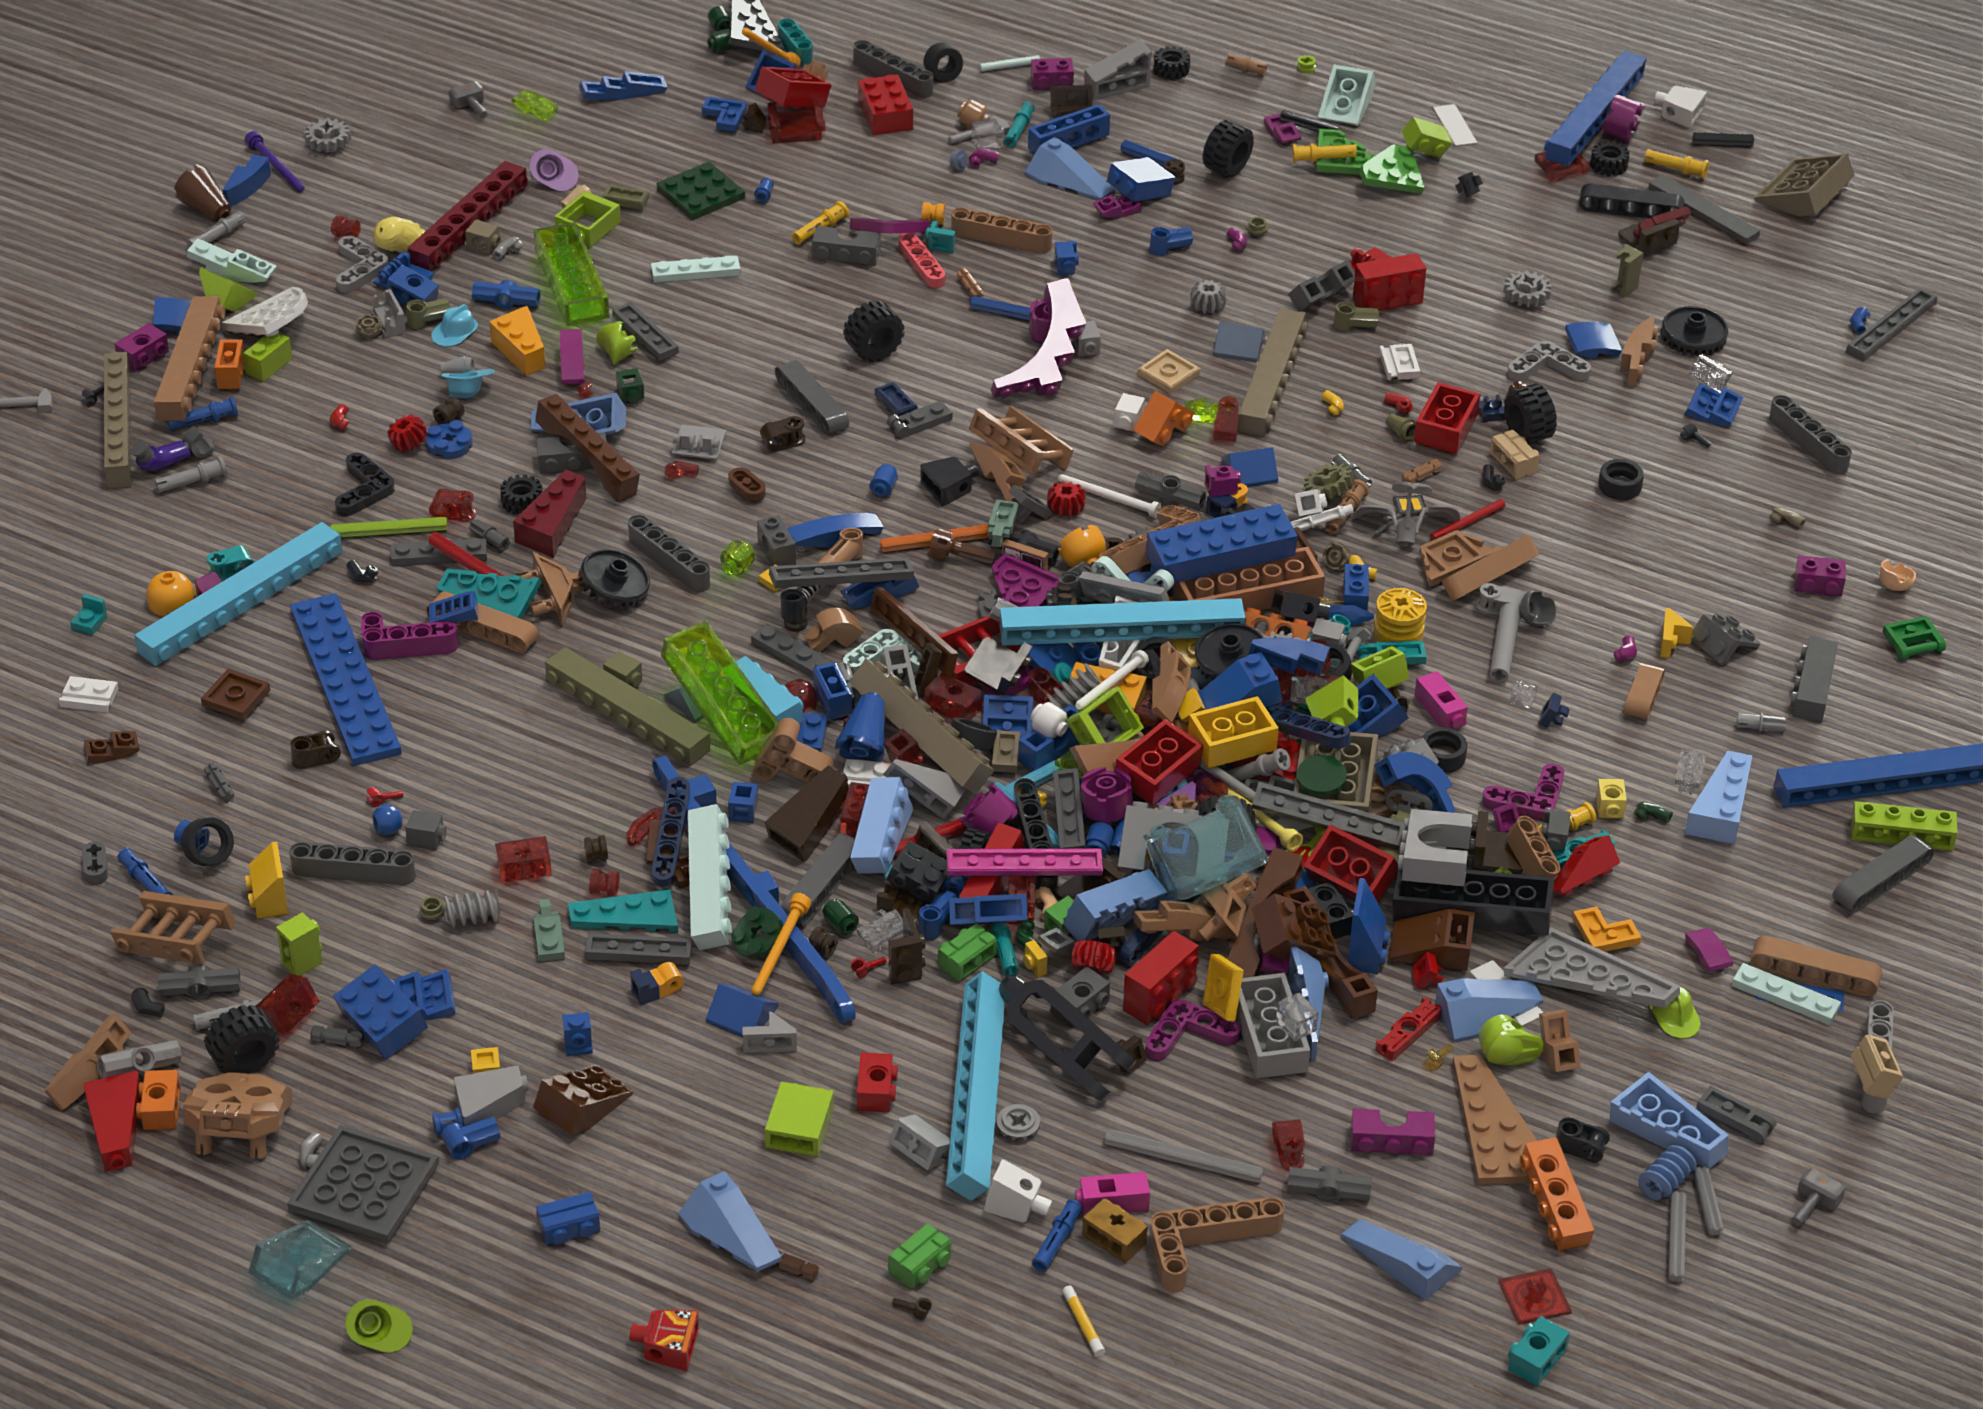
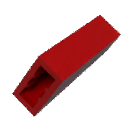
M998 822L984 849H1025L1022 831ZM970 876L959 898L1001 895L1013 876Z
M137 1070L83 1083L105 1172L132 1166L138 1125L136 1107L137 1103L141 1102L139 1097L140 1080Z

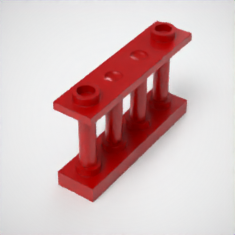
M988 615L938 636L954 650L961 648L971 659L976 650L970 644L979 640L983 641L986 637L993 639L992 635L1000 633V622L990 618ZM1008 645L1005 647L1017 653L1022 645ZM956 662L954 674L950 678V686L955 692L979 683L964 673L968 662L962 664Z

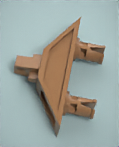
M532 551L534 569L516 572L515 576L525 579H531V577L540 578L541 585L548 599L529 602L530 612L533 613V617L551 611L556 614L563 628L574 602V593L584 590V587H581L582 581H578L579 572L568 573L566 567Z
M1247 873L1242 874L1229 883L1225 879L1194 881L1201 891V896L1191 904L1200 905L1208 909L1211 907L1216 910L1214 912L1215 915L1197 928L1202 936L1209 941L1226 926L1238 937L1246 910V905L1243 901L1257 887L1255 882Z

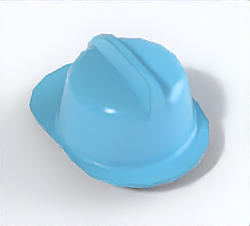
M466 304L460 307H452L445 311L442 322L432 331L431 338L439 346L452 347L460 344L470 334L478 329V323L473 319Z
M483 369L465 373L441 374V377L447 378L450 397L471 398L480 390L483 376L493 374L495 370Z

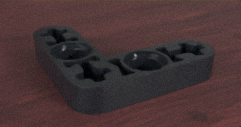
M362 453L349 454L346 457L347 471L362 484L335 499L336 513L344 517L351 516L392 495L395 491L394 479ZM369 473H374V474H375V475H373V476H365L366 474H369ZM363 494H369V495H370V496H367V497H360V495H363Z

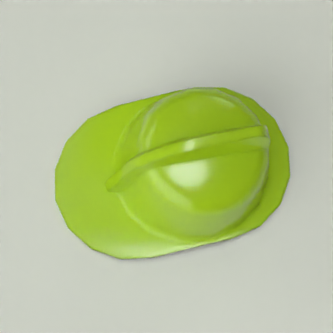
M1680 987V995L1665 1008L1649 1005L1659 1026L1671 1037L1687 1039L1695 1036L1700 1029L1699 1016L1692 1005L1691 996L1685 988Z
M365 1299L357 1302L350 1308L345 1320L346 1332L351 1340L381 1352L391 1353L399 1351L408 1344L412 1337L413 1327L409 1316L397 1307L376 1300Z

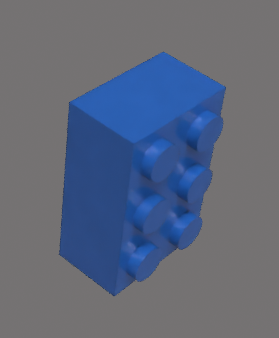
M376 964L333 995L342 1014L358 1031L363 1033L364 1038L385 1060L428 1028L420 1010Z

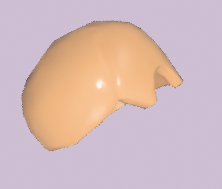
M1889 560L1881 563L1880 582L1886 589L1904 591L1910 589L1915 584L1916 572L1911 568L1903 566L1901 562L1896 566H1891Z

